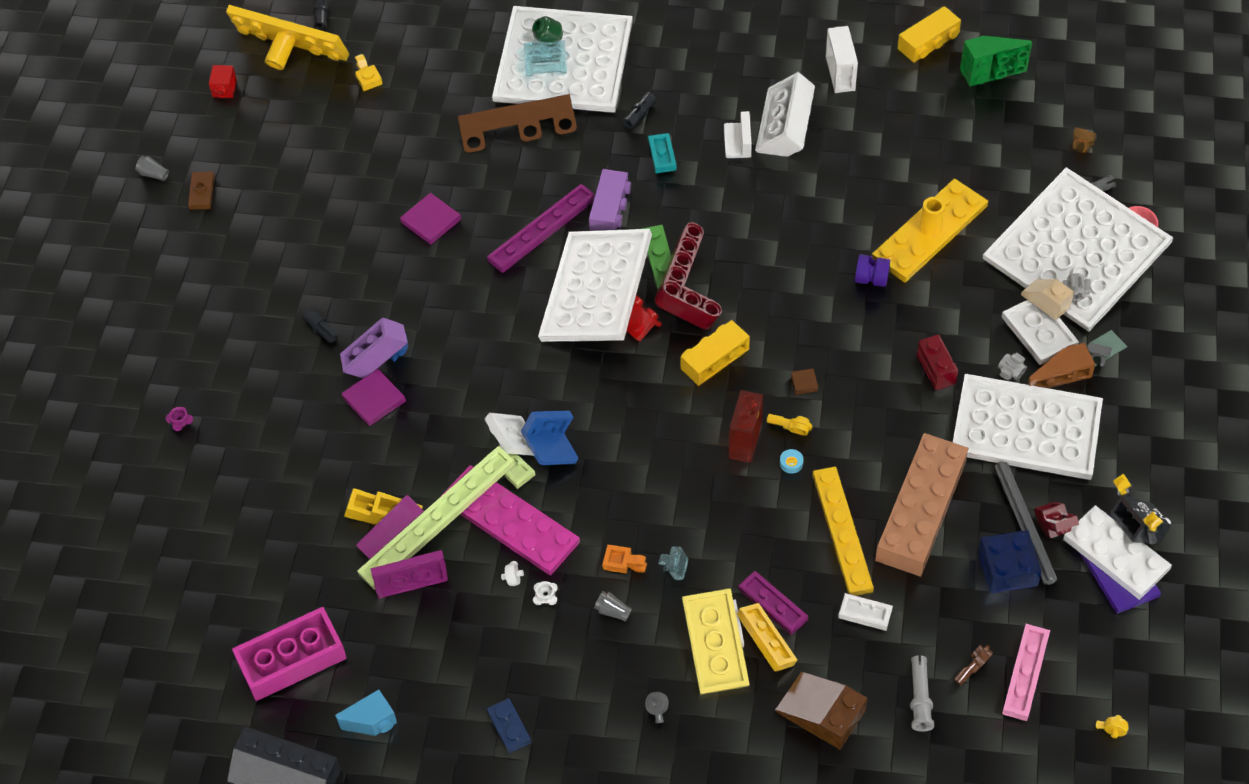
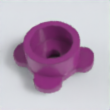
M176 407L166 416V421L173 425L175 431H180L186 424L193 422V417L187 414L186 408Z

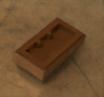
M213 171L192 172L188 202L190 210L211 209L215 177Z

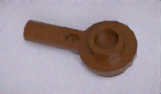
M988 644L985 647L979 645L971 654V657L974 658L973 661L954 678L958 685L962 686L968 677L980 669L991 657L993 652L989 649L990 646Z

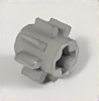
M1070 274L1067 280H1063V284L1074 291L1072 301H1081L1086 298V294H1090V279L1084 280L1083 274Z
M1018 353L1012 356L1006 354L998 365V368L1002 371L1000 376L1007 381L1013 378L1019 380L1027 369V366L1023 363L1025 358Z

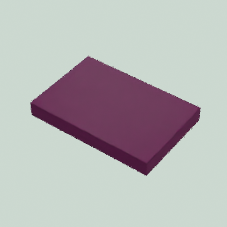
M442 550L370 568L378 598L448 580Z

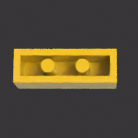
M944 6L899 34L897 49L913 63L920 58H925L928 53L940 48L944 43L958 36L961 19Z
M731 320L727 324L719 326L716 332L709 337L706 336L701 339L699 344L692 349H687L681 356V370L700 386L748 351L750 336Z

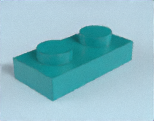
M669 133L648 136L655 173L676 171V161Z

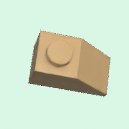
M1036 279L1022 291L1021 295L1054 320H1057L1070 308L1074 291L1057 279Z

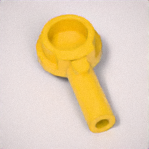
M769 414L767 417V423L783 426L784 429L799 435H808V432L813 427L809 423L810 420L802 416H797L791 420Z

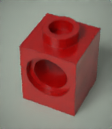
M213 65L209 80L212 97L233 98L237 81L233 66Z

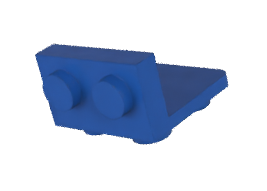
M570 411L531 412L521 433L539 464L556 465L575 464L577 462L578 456L564 434L574 418Z

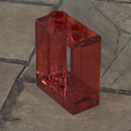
M740 391L730 425L729 458L752 463L762 427V394Z

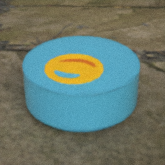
M793 449L784 451L780 456V467L787 473L799 472L803 467L802 454Z

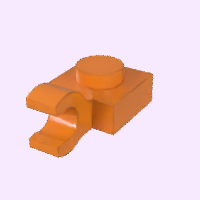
M607 545L602 567L603 570L627 573L629 567L636 572L644 573L647 563H645L646 557L631 555V548Z

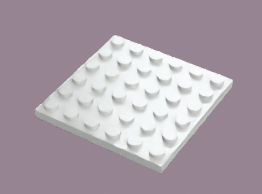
M513 6L493 91V102L521 104L570 94L573 109L615 113L632 27V16ZM548 16L559 21L563 32L561 41L555 45L547 46L535 40L532 26L536 19Z
M1066 167L983 254V259L1024 288H1027L1036 279H1057L1063 283V280H1067L1070 274H1083L1084 280L1090 279V294H1086V298L1081 301H1072L1070 308L1064 315L1089 332L1172 243L1173 237Z

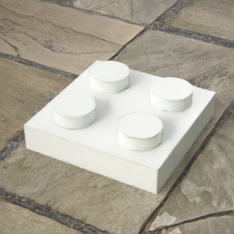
M489 413L484 420L488 424L489 430L495 435L500 443V447L506 453L534 456L521 433L525 424L522 416Z

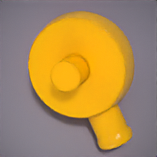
M1120 715L1108 717L1106 721L1098 720L1096 722V728L1105 729L1107 733L1111 734L1112 738L1125 736L1129 729L1128 722L1122 719Z

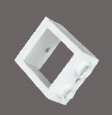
M848 26L828 28L826 60L834 92L855 91L858 61Z

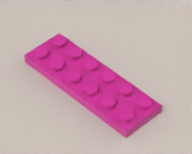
M470 465L443 495L474 467ZM497 482L460 513L461 516L550 576L580 543L578 536Z

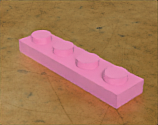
M1029 624L1025 625L1002 714L1027 721L1050 630Z

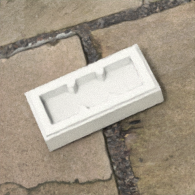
M845 593L839 618L886 631L893 606Z

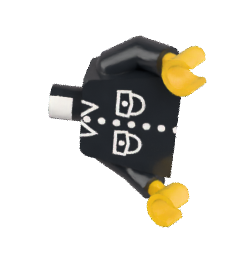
M1124 474L1114 479L1113 483L1118 489L1119 500L1111 510L1110 515L1133 543H1150L1155 545L1164 538L1165 532L1170 529V520L1164 518L1152 503L1132 498L1129 489H1127L1132 485Z

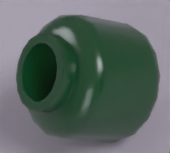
M543 16L536 19L533 23L532 32L535 40L547 46L555 45L561 41L563 32L559 21Z

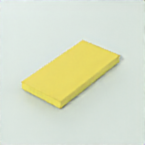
M731 588L682 597L700 695L749 686Z

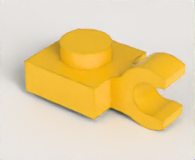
M363 54L356 56L358 71L355 74L363 91L382 85V78L374 65L368 67Z

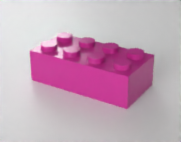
M324 607L232 649L255 701L347 659L343 645Z

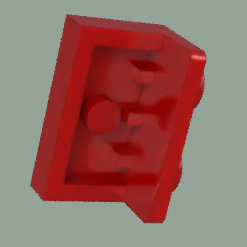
M636 295L627 331L636 340L641 341L654 325L660 327L662 323L657 319L659 315L650 307L646 309L643 306L644 301Z

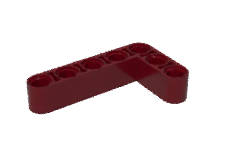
M688 223L676 242L656 294L655 302L660 308L700 328L710 329L722 313L721 306L717 302L684 286L704 234L700 225Z

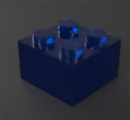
M1029 530L981 537L978 553L990 593L1038 586L1042 571Z

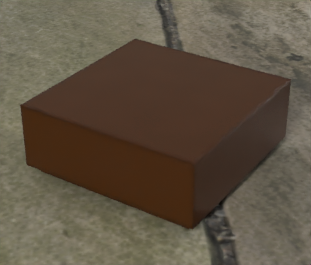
M814 369L791 372L795 395L818 392Z

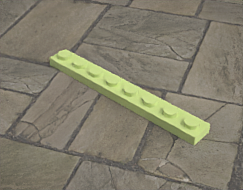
M499 446L495 448L357 571L359 575L375 590L370 568L411 558L515 465V461Z

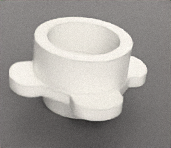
M547 581L535 584L533 602L536 605H541L542 603L554 605L557 602V597L555 596V592L558 589L557 585Z

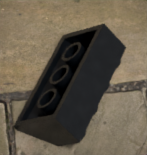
M244 727L233 749L227 782L229 784H335L341 768L337 757Z

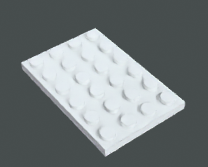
M650 229L569 232L538 335L541 342L624 340L652 237Z
M965 374L953 443L968 447V458L995 463L1003 461L1012 466L1091 480L1103 398Z

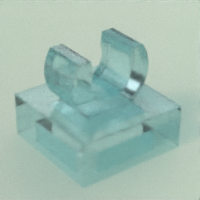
M672 547L670 555L661 554L659 565H664L663 571L670 572L674 580H683L689 559L681 547Z

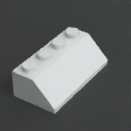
M799 72L768 88L755 149L758 153L788 157L803 149L815 86Z

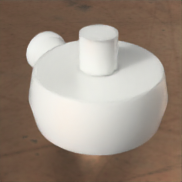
M516 561L506 565L505 574H501L502 580L506 579L509 586L519 585L520 576H524L523 570H518V563Z

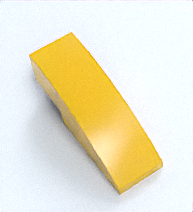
M353 488L344 517L377 524L402 499L382 492H377L376 495Z

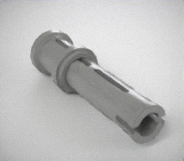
M914 656L911 658L914 699L910 703L914 714V720L911 722L912 729L923 732L934 728V721L931 719L933 702L929 698L927 658L921 656L919 665V657Z

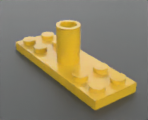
M229 5L226 13L240 33L244 35L250 33L262 40H273L265 58V63L272 68L284 69L293 46L309 50L315 55H327L336 61L339 59L347 61L349 53L338 35Z
M954 178L935 197L927 198L923 202V208L872 253L873 260H876L878 257L891 259L889 272L906 283L988 206V200Z

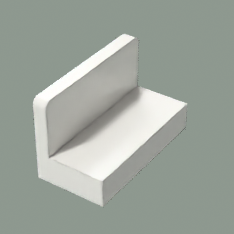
M741 112V123L724 124L726 158L751 157L749 112Z

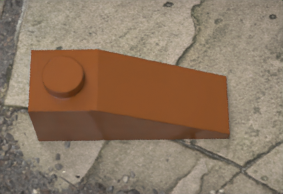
M1085 343L1072 344L1063 348L1029 377L1028 385L1052 388L1092 377L1095 363Z

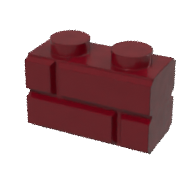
M940 335L919 341L916 355L934 389L940 390L956 384L958 369Z

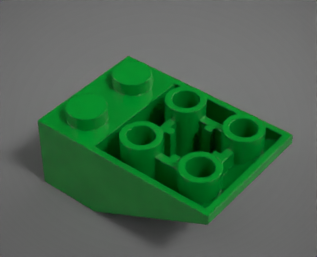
M981 36L964 41L960 70L969 86L1020 74L1027 71L1032 42L1030 40Z

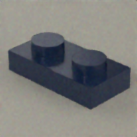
M510 698L487 708V713L508 754L531 743V739Z

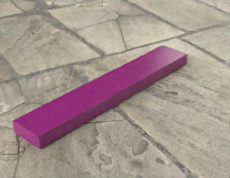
M580 184L487 256L488 262L503 273L592 204L595 194Z

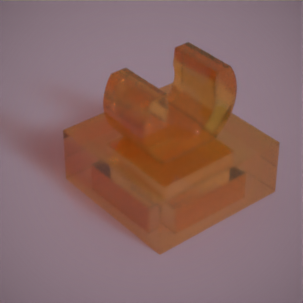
M1075 127L1073 149L1076 150L1079 143H1084V152L1087 153L1089 144L1094 145L1096 141V133Z

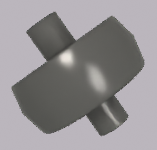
M656 691L647 696L645 706L650 714L655 715V723H663L662 714L667 711L669 702L665 694Z

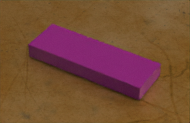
M406 495L356 546L371 559L424 511Z
M756 571L738 586V590L754 604L759 603L764 612L790 635L808 620L807 614Z

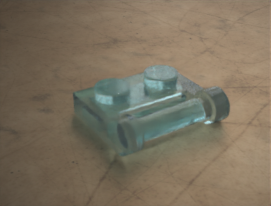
M565 40L524 43L526 76L551 72L567 73ZM559 61H560V64H547V65H533V66H532V63H545V62H559Z

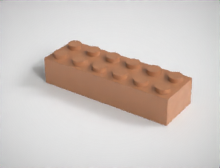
M926 433L923 434L878 544L875 561L920 577L922 576L964 469L969 450L968 447Z

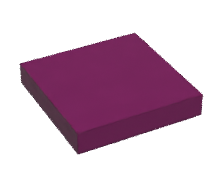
M429 193L400 217L402 224L430 245L461 220V215L432 193Z
M379 369L341 393L343 399L368 426H371L406 402L405 396Z

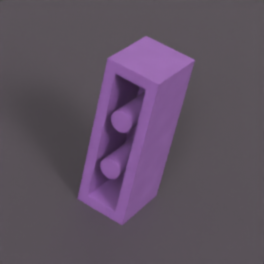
M602 170L589 217L590 231L617 230V227L621 228L623 219L621 212L625 211L627 206V198L625 197L631 191V182L628 181L627 172Z
M382 317L340 353L343 372L364 379L407 344L404 325Z

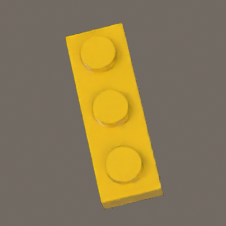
M757 603L740 608L736 615L774 671L794 666L797 658L760 604Z

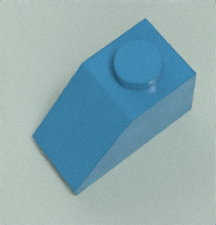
M380 690L375 691L335 715L341 730L374 736L389 731L397 723L392 708Z

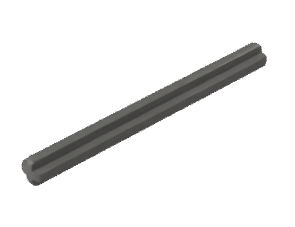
M1000 461L995 465L997 475L1044 584L1051 585L1057 581L1055 572L1007 462Z

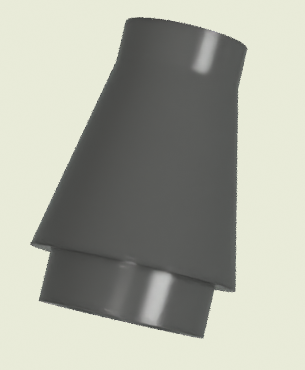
M141 156L137 161L135 170L139 172V175L165 181L168 177L169 170L150 156Z
M604 591L600 594L594 609L599 611V614L618 618L625 622L632 608L625 605L611 592L606 593Z

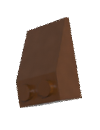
M801 672L775 709V712L840 750L865 713L868 698L846 685Z

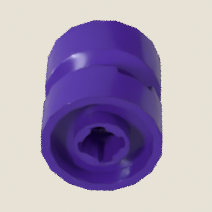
M860 254L855 282L862 284L872 282L874 286L886 287L891 259L878 257L876 260H873L872 256Z

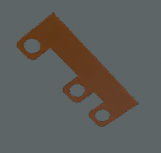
M570 94L458 116L464 150L468 153L485 148L483 131L518 125L521 140L530 141L541 138L542 132L539 120L553 118L557 134L571 133L577 129ZM564 118L571 120V128L568 130L560 129V120ZM532 125L536 127V135L533 137L525 136L523 131L526 126ZM478 137L481 141L480 145L477 148H470L467 145L469 138Z

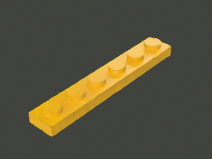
M836 467L813 471L814 482L848 594L857 596L872 593L874 587Z

